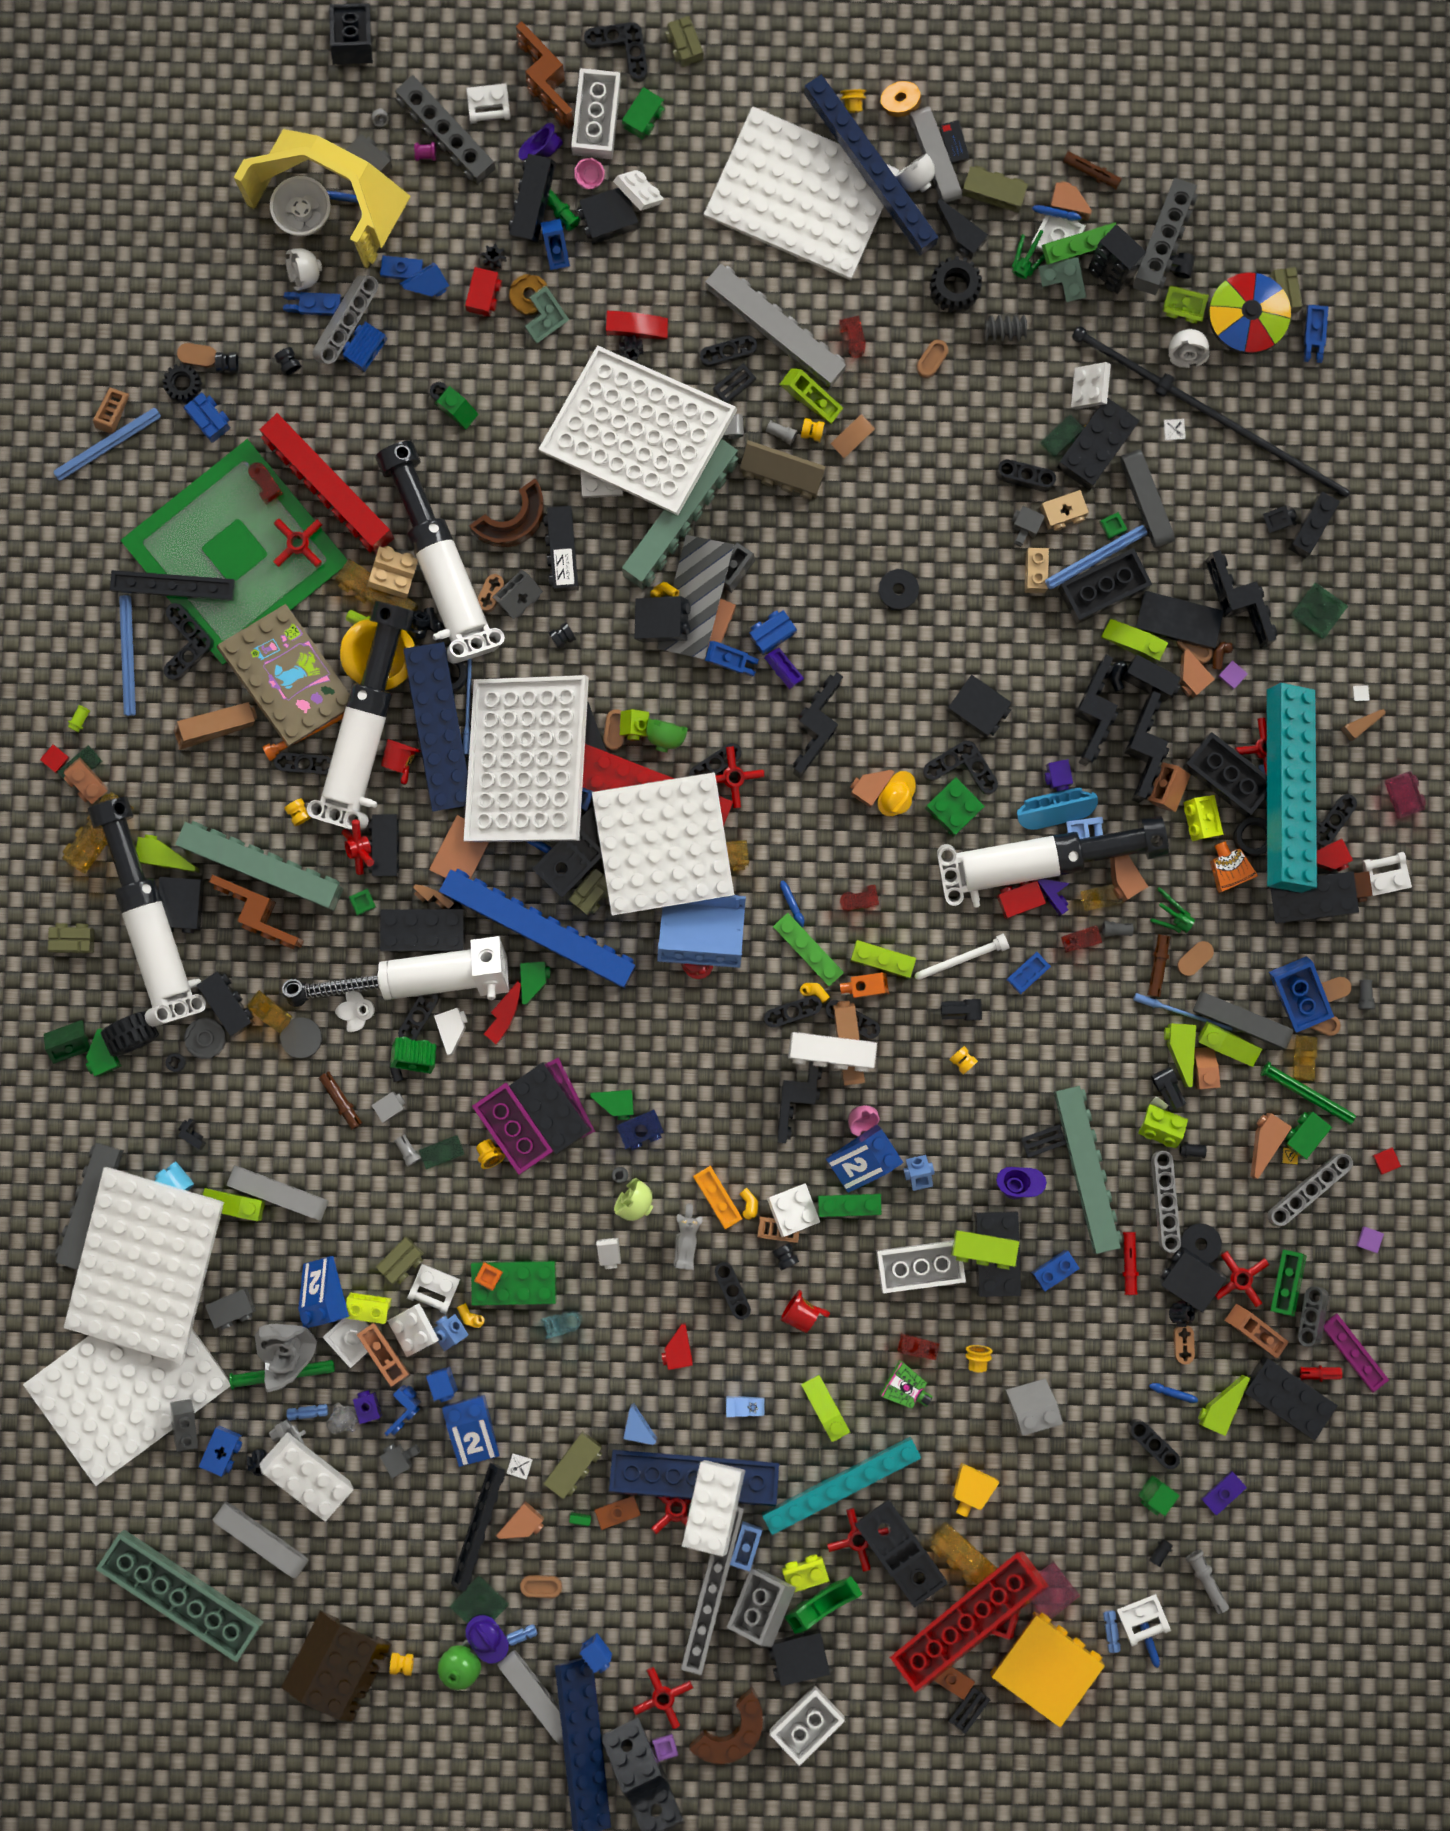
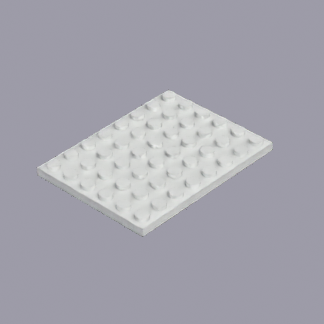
M752 106L704 212V217L851 280L884 205L840 144ZM887 165L894 176L899 173V169Z
M597 345L540 445L539 451L673 514L679 515L737 412V408Z
M588 676L474 680L464 827L465 842L579 841Z
M105 1167L94 1204L64 1328L180 1364L183 1363L224 1202Z
M193 1328L184 1362L181 1364L88 1336L23 1384L95 1486L99 1485L173 1430L170 1402L191 1399L194 1413H196L231 1387L229 1378Z

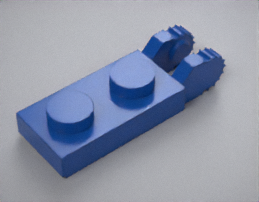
M285 292L284 298L299 300V306L284 304L283 310L285 312L306 315L333 316L341 303V294Z
M1307 306L1304 362H1309L1311 359V347H1318L1316 362L1322 363L1324 347L1326 346L1328 306Z
M710 641L705 661L754 677L755 671L745 668V663L758 664L759 659L719 642Z

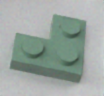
M1079 257L1038 267L1042 287L1063 283L1066 302L1087 297Z
M543 286L529 297L540 315L524 327L534 342L538 343L566 323L569 318L547 286Z

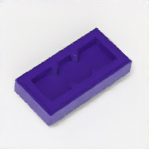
M780 648L775 649L764 657L789 689L804 680L803 676Z
M1231 1471L1201 1500L1217 1516L1247 1487Z

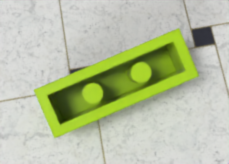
M857 940L850 961L910 979L916 958Z
M955 1230L951 1255L956 1256L957 1261L968 1262V1259L977 1260L976 1264L989 1266V1262L997 1263V1268L1009 1270L1010 1266L1015 1267L1019 1241Z

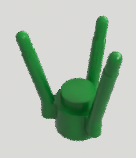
M1043 230L1039 231L1026 257L1019 260L1025 235H1021L1015 260L1011 266L1013 268L1012 273L1019 278L1026 279L1027 276L1031 277L1035 269L1044 261V254L1032 267V262L1029 261L1043 234Z
M1158 887L1157 890L1180 912L1176 913L1160 903L1159 906L1175 917L1173 923L1176 925L1153 918L1150 921L1173 929L1178 933L1181 930L1187 933L1193 926L1195 919L1161 887Z

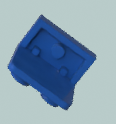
M402 1385L393 1394L407 1411L384 1433L386 1436L390 1433L394 1436L405 1425L403 1420L406 1418L409 1421L420 1410L418 1405L421 1401L416 1397L417 1392L409 1385L407 1387Z

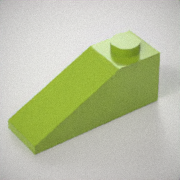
M791 368L779 384L792 397L829 424L833 423L843 409L838 402L802 369Z
M1113 619L1109 620L1101 636L1103 639L1154 664L1159 662L1168 645V642L1148 632Z
M145 834L144 838L138 837L136 851L140 864L199 873V868L166 844L157 840V836Z
M1206 1021L1197 1038L1199 1043L1252 1067L1262 1051L1261 1047L1209 1021Z
M1170 1023L1168 1028L1165 1027L1164 1040H1167L1168 1049L1184 1087H1192L1196 1025Z
M204 1188L203 1196L224 1202L221 1214L254 1221L262 1220L266 1200Z
M820 1375L801 1384L831 1441L834 1442L850 1433Z
M1241 1375L1210 1401L1206 1408H1202L1198 1416L1199 1424L1226 1436L1250 1378Z

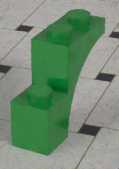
M850 1576L827 1585L813 1598L799 1603L784 1617L793 1632L798 1634L808 1630L839 1607L858 1599L862 1592L858 1584Z

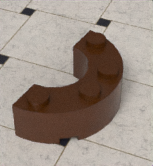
M536 478L519 489L522 507L515 518L509 521L498 522L484 514L469 525L471 532L484 543L495 547L516 546L532 537L543 520L545 509L543 494Z
M752 1687L736 1701V1706L741 1713V1721L737 1729L731 1734L721 1737L711 1735L704 1730L689 1744V1750L694 1755L710 1763L726 1764L743 1758L755 1747L762 1732L763 1713L759 1697Z

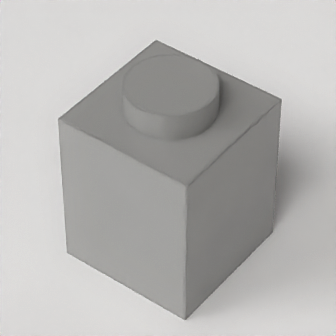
M391 1092L371 1106L382 1123H386L405 1110L403 1105L406 1102L400 1093L396 1095L395 1092Z

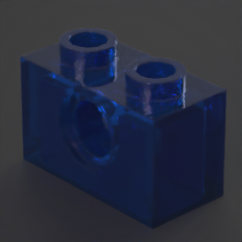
M655 1109L616 1126L625 1148L630 1147L631 1151L642 1147V1142L649 1139L650 1142L662 1138L661 1134L664 1133ZM638 1125H644L647 1128V1134L644 1137L636 1135L635 1129Z

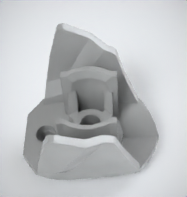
M267 1324L261 1326L255 1335L257 1355L265 1363L266 1392L282 1389L288 1383L293 1382L312 1359L317 1341L306 1327Z

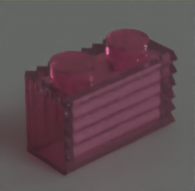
M1411 771L1384 781L1398 819L1425 810L1426 800L1423 794L1419 793L1417 787L1419 786L1418 778L1416 775H1412Z

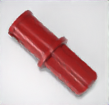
M1319 1365V1367H1300L1299 1371L1300 1373H1308L1301 1374L1300 1380H1319V1382H1322V1380H1341L1343 1375L1342 1368L1322 1367V1365Z

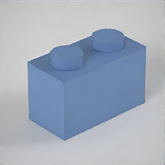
M742 1521L730 1562L731 1566L750 1572L761 1537L762 1527Z

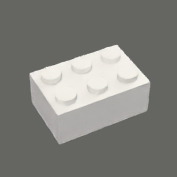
M814 1685L769 1731L771 1737L800 1766L845 1722L844 1715Z

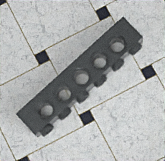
M414 75L409 77L395 90L397 103L403 109L406 107L411 112L409 113L410 117L416 123L420 122L424 126V132L430 138L433 136L438 141L436 142L437 146L443 152L447 151L451 155L450 159L457 167L460 165L465 170L463 173L468 180H474L479 184L496 169L494 161ZM416 99L422 100L418 105L412 104ZM428 114L435 115L433 119H426ZM443 128L449 129L446 134L439 133ZM455 143L462 144L458 149L452 147ZM469 157L476 158L473 163L466 162Z
M1177 178L1173 179L1146 249V254L1137 272L1133 288L1155 296L1159 288L1163 289L1167 278L1163 275L1165 271H1170L1173 260H1170L1171 255H1176L1179 244L1176 243L1177 239H1182L1186 228L1183 227V223H1188L1192 213L1189 210L1190 205L1194 206L1198 194L1195 193L1197 185Z

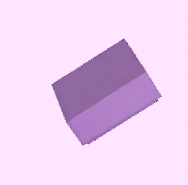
M1232 660L1218 677L1234 690L1246 677L1247 673Z
M1363 1226L1356 1246L1378 1253L1384 1233Z
M673 1733L652 1739L658 1761L678 1756Z

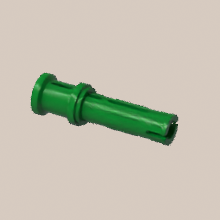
M550 189L547 204L554 211V217L561 219L567 232L572 231L578 226L581 219L578 216L576 217L570 211V206L562 203Z

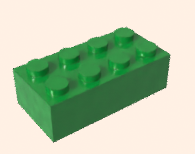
M556 1260L486 1262L503 1271L493 1291L474 1281L484 1262L471 1263L472 1306L556 1304L557 1302Z

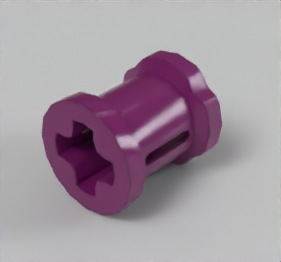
M435 142L429 145L414 143L415 161L420 159L436 161Z

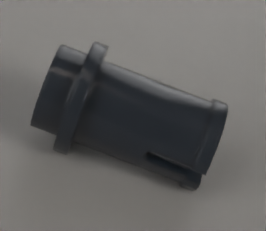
M1188 1142L1180 1144V1156L1187 1158V1156L1206 1157V1145L1188 1144Z
M1162 1539L1161 1542L1158 1541L1159 1545L1149 1559L1158 1567H1161L1168 1553L1173 1551L1171 1549L1173 1545L1165 1539Z

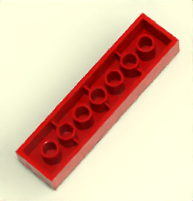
M278 413L259 429L263 435L261 439L264 441V444L272 452L276 450V455L285 466L290 464L289 468L292 470V473L299 480L304 479V484L313 495L318 493L317 497L320 499V502L327 509L332 508V513L341 524L346 522L345 526L348 528V531L355 538L360 537V542L369 553L374 551L377 554L379 546L385 547L395 539L391 530Z
M585 744L582 787L596 792L675 779ZM719 796L724 827L733 801Z
M1017 1552L890 1656V1659L913 1691H921L1046 1590L1049 1585L1024 1552Z

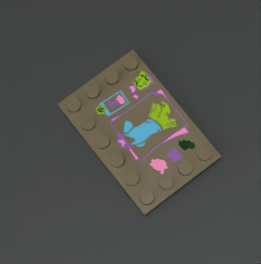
M286 604L217 645V649L287 747L292 746L345 712L349 697L348 690Z

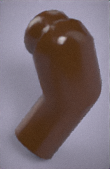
M1223 641L1214 650L1212 669L1223 668V656L1225 653H1232L1233 644L1231 642Z

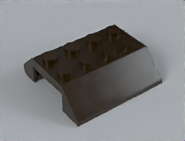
M320 1610L281 1688L299 1702L338 1720L353 1722L357 1715L355 1710L359 1711L361 1707L353 1699L354 1697L365 1699L367 1693L364 1691H369L377 1675L375 1672H378L380 1669L376 1663H373V1660H384L386 1657L384 1653H388L392 1644L378 1636L373 1639L342 1625L338 1618Z

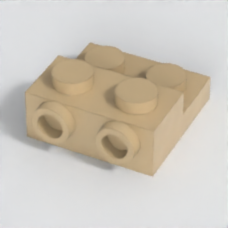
M379 546L367 587L407 599L417 566V559L410 553L401 554L395 552L392 547Z

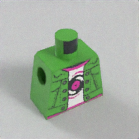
M901 1360L897 1363L880 1392L882 1397L909 1408H913L916 1401L927 1407L933 1398L932 1395L924 1391L927 1384L926 1381Z

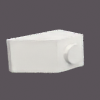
M459 1008L434 1016L447 1055L454 1054L466 1029L465 1023L468 1022L465 1012H460Z
M619 1238L596 1241L600 1266L604 1265L605 1269L617 1268V1264H621Z

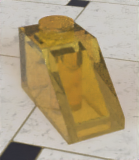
M258 990L247 1005L258 1018L279 1033L288 1026L293 1017L260 990Z

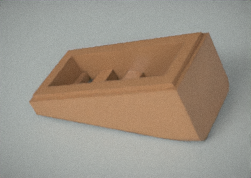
M110 387L93 419L95 428L110 434L114 433L129 394ZM111 398L120 399V402L114 401ZM109 405H112V406H115V407H117V408L114 409V408H111V407H108V406H109ZM106 412H107V413H110V414H112L113 416L111 417V416H109V415H106L105 413H106Z
M1382 709L1345 725L1341 728V731L1350 741H1353L1385 715L1386 711Z
M760 1216L758 1238L798 1243L800 1231L793 1233V1238H790L789 1235L781 1237L777 1228V1235H772L774 1223H776L775 1219ZM766 1222H770L768 1234H764Z

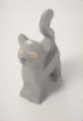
M690 1203L686 1204L685 1217L677 1214L680 1233L676 1234L674 1267L694 1270L693 1261L697 1242L696 1232L702 1223V1217L692 1218L693 1205Z

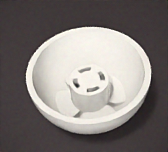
M306 176L288 178L281 182L272 193L270 199L272 218L280 229L290 235H312L319 231L329 218L331 207L329 195L322 184L313 178Z

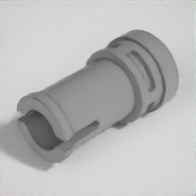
M771 420L766 428V433H770L782 439L788 445H792L797 435V430L790 427L786 428Z
M406 1134L394 1140L403 1155V1160L407 1167L422 1159L417 1151L413 1149Z

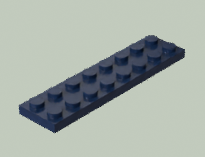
M441 642L404 648L403 653L431 811L466 806L468 774L445 644Z
M613 1450L609 1493L692 1500L700 1462L706 1460L745 1470L738 1501L739 1504L776 1506L779 1463Z
M579 1658L555 1665L573 1831H602L611 1827L595 1675L593 1669L587 1666L588 1662H585V1659Z

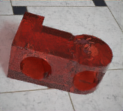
M859 315L839 320L840 333L846 332L849 355L854 358L861 357L865 352L866 341Z
M256 462L249 467V476L262 488L263 491L259 495L266 505L283 494L262 463Z
M876 885L867 886V892L856 894L852 892L844 893L839 900L840 907L845 911H853L878 906Z
M1097 925L1061 937L1065 953L1102 943Z
M901 1333L897 1351L906 1355L936 1360L940 1343Z

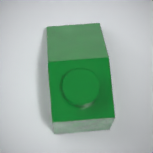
M448 386L434 403L465 430L478 416V413L469 402L451 386Z
M546 962L520 963L522 1005H528L547 984V979L551 978L550 966H546Z
M102 1028L96 1030L86 1056L88 1061L86 1067L91 1075L94 1074L95 1077H100L122 1067L118 1057L110 1055L101 1035Z
M632 1090L590 1093L592 1099L612 1116H617L618 1120L630 1119V1115H634Z

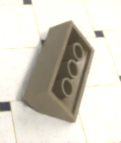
M748 440L740 465V473L747 479L754 480L756 478L762 480V483L765 485L773 486L774 484L780 486L781 490L792 493V491L800 493V496L803 498L816 499L824 478L826 466Z

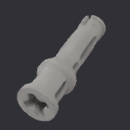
M1202 1550L1194 1551L1186 1557L1187 1562L1191 1563L1195 1571L1194 1576L1202 1582L1216 1612L1220 1614L1227 1611L1229 1606L1211 1574V1566L1207 1565L1203 1557L1204 1552Z

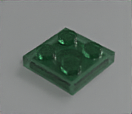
M1315 582L1290 616L1323 640L1348 606Z
M478 1575L467 1587V1590L463 1591L450 1605V1608L468 1624L472 1618L478 1615H486L495 1620L509 1603L487 1581Z

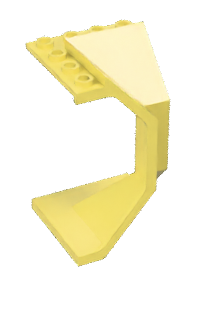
M283 129L269 154L242 161L233 178L246 204L253 209L258 204L272 177L308 159L351 181L362 211V217L350 240L355 243L363 266L367 269L370 263L373 264L378 255L376 252L379 247L382 248L411 197L369 162L317 135Z

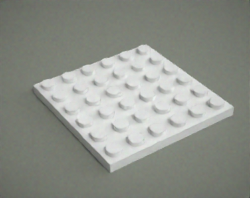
M715 772L592 792L611 915L734 895Z

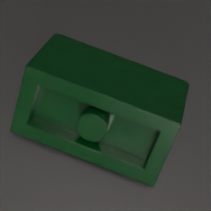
M83 1020L44 1034L45 1051L53 1064L89 1051L91 1042L85 1033Z

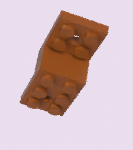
M521 21L516 26L518 46L524 53L528 52L534 62L525 71L526 83L528 85L527 90L534 98L537 96L542 101L541 105L547 112L551 111L555 115L554 118L560 126L565 125L569 130L574 125L573 110L554 91L565 80L563 64Z
M212 875L209 882L214 884L213 889L227 895L229 892H232V897L245 902L238 918V922L242 923L241 928L255 934L259 930L261 931L260 936L274 942L278 938L280 939L279 944L293 950L295 946L302 947L304 940L267 925L276 904L275 901Z

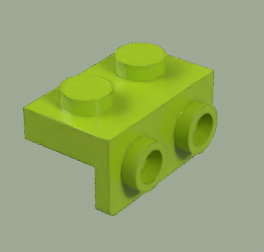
M1169 285L1162 309L1168 317L1178 318V316L1186 317L1185 321L1197 324V321H1203L1209 295Z
M1149 1104L1138 1134L1147 1139L1160 1142L1167 1147L1177 1148L1183 1140L1188 1119Z

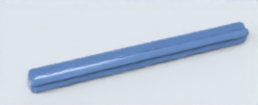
M152 408L53 471L54 475L59 481L65 479L160 419V413L156 408Z
M1141 525L1049 577L1045 580L1047 588L1053 589L1146 536L1148 532L1145 526Z
M122 595L119 597L123 708L125 716H134L136 714L132 602L131 596Z

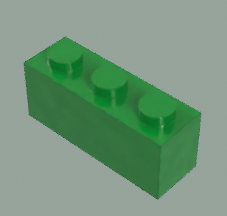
M880 1193L817 1195L819 1217L882 1215Z
M1288 1250L1282 1251L1271 1306L1272 1312L1295 1317L1307 1255Z
M1151 1475L1138 1494L1142 1498L1140 1503L1157 1516L1159 1513L1166 1516L1180 1496L1153 1475Z

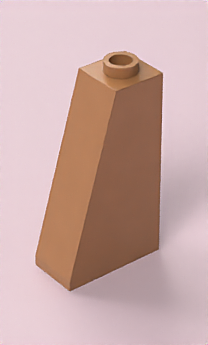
M249 702L177 721L174 733L179 749L182 750L254 725L257 715L254 707H250Z
M850 1001L837 1002L838 1005L833 1006L837 1038L859 1040L854 1003L850 1004ZM848 1066L846 1070L840 1069L844 1085L865 1083L864 1072L855 1071V1067Z

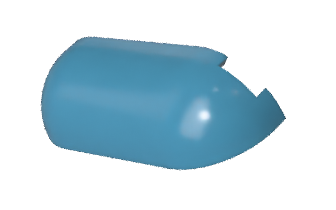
M1073 788L1025 800L1024 805L1017 810L1018 821L1024 828L1035 830L1063 824L1067 821L1080 820L1089 816L1096 809L1098 797L1094 792L1082 791V788Z

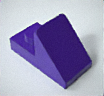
M1040 879L1038 884L1042 893L1058 915L1061 916L1069 910L1066 907L1068 902L1062 895L1058 896L1057 892L1070 883Z

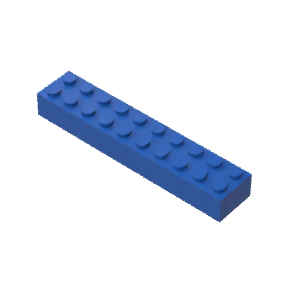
M458 868L456 871L450 869L439 890L441 894L625 989L636 968L632 958L624 954L619 957L615 954L616 951L607 945H604L602 948L596 945L597 940L587 935L585 938L579 936L578 930L568 925L566 929L561 927L560 921L549 916L546 919L542 917L543 913L533 907H530V909L523 907L522 901L514 897L511 900L505 898L506 894L499 889L493 888V890H490L485 882L477 878L474 881L470 880L466 872Z

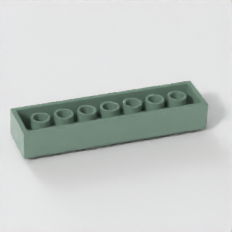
M723 439L720 440L679 515L664 509L623 565L622 572L625 578L642 590L645 586L649 587L653 583L656 571H661L664 568L669 553L674 554L679 547L678 542L680 538H685L691 530V523L699 520L703 513L704 505H709L715 497L713 495L715 490L723 487L727 480L725 479L729 472L733 473L739 463L737 461L739 458L736 448Z
M198 822L184 823L175 845L325 908L335 910L344 889L339 886L340 882L329 876H325V879L320 877L321 874L309 868H306V871L301 870L302 866L290 860L284 863L282 862L283 858L270 852L265 855L263 854L264 850L251 844L245 847L244 842L230 836L228 840L226 839L227 835L211 828L210 832L206 831L207 827Z
M126 1530L118 1534L96 1568L97 1571L236 1663L264 1623V1621Z

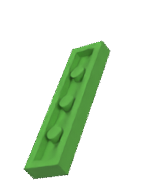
M1116 222L1041 245L1047 265L1096 250L1100 240L1116 225Z
M789 913L773 926L828 987L844 973Z

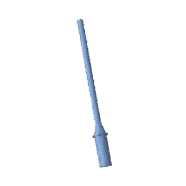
M469 659L467 663L465 729L462 733L464 755H469L471 731L469 724L472 659Z
M1135 993L1133 1001L1151 1006L1152 1008H1163L1205 1023L1209 1021L1229 1031L1233 1029L1230 1026L1164 1005L1156 998L1153 999Z

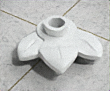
M352 991L351 993L346 992L347 1002L341 1003L335 1010V1014L339 1018L347 1020L348 1032L362 1029L366 1020L370 1019L375 1012L374 1004L370 1000L364 999L361 993ZM363 1006L366 1007L365 1013H362Z

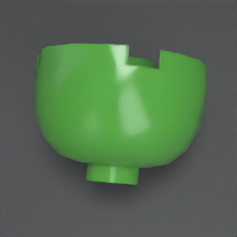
M649 718L646 729L647 739L656 746V750L668 752V749H676L682 745L688 728Z
M461 1645L452 1646L444 1652L439 1660V1678L448 1688L453 1690L467 1689L478 1678L481 1672L480 1659L477 1654L474 1655L470 1652V1648Z

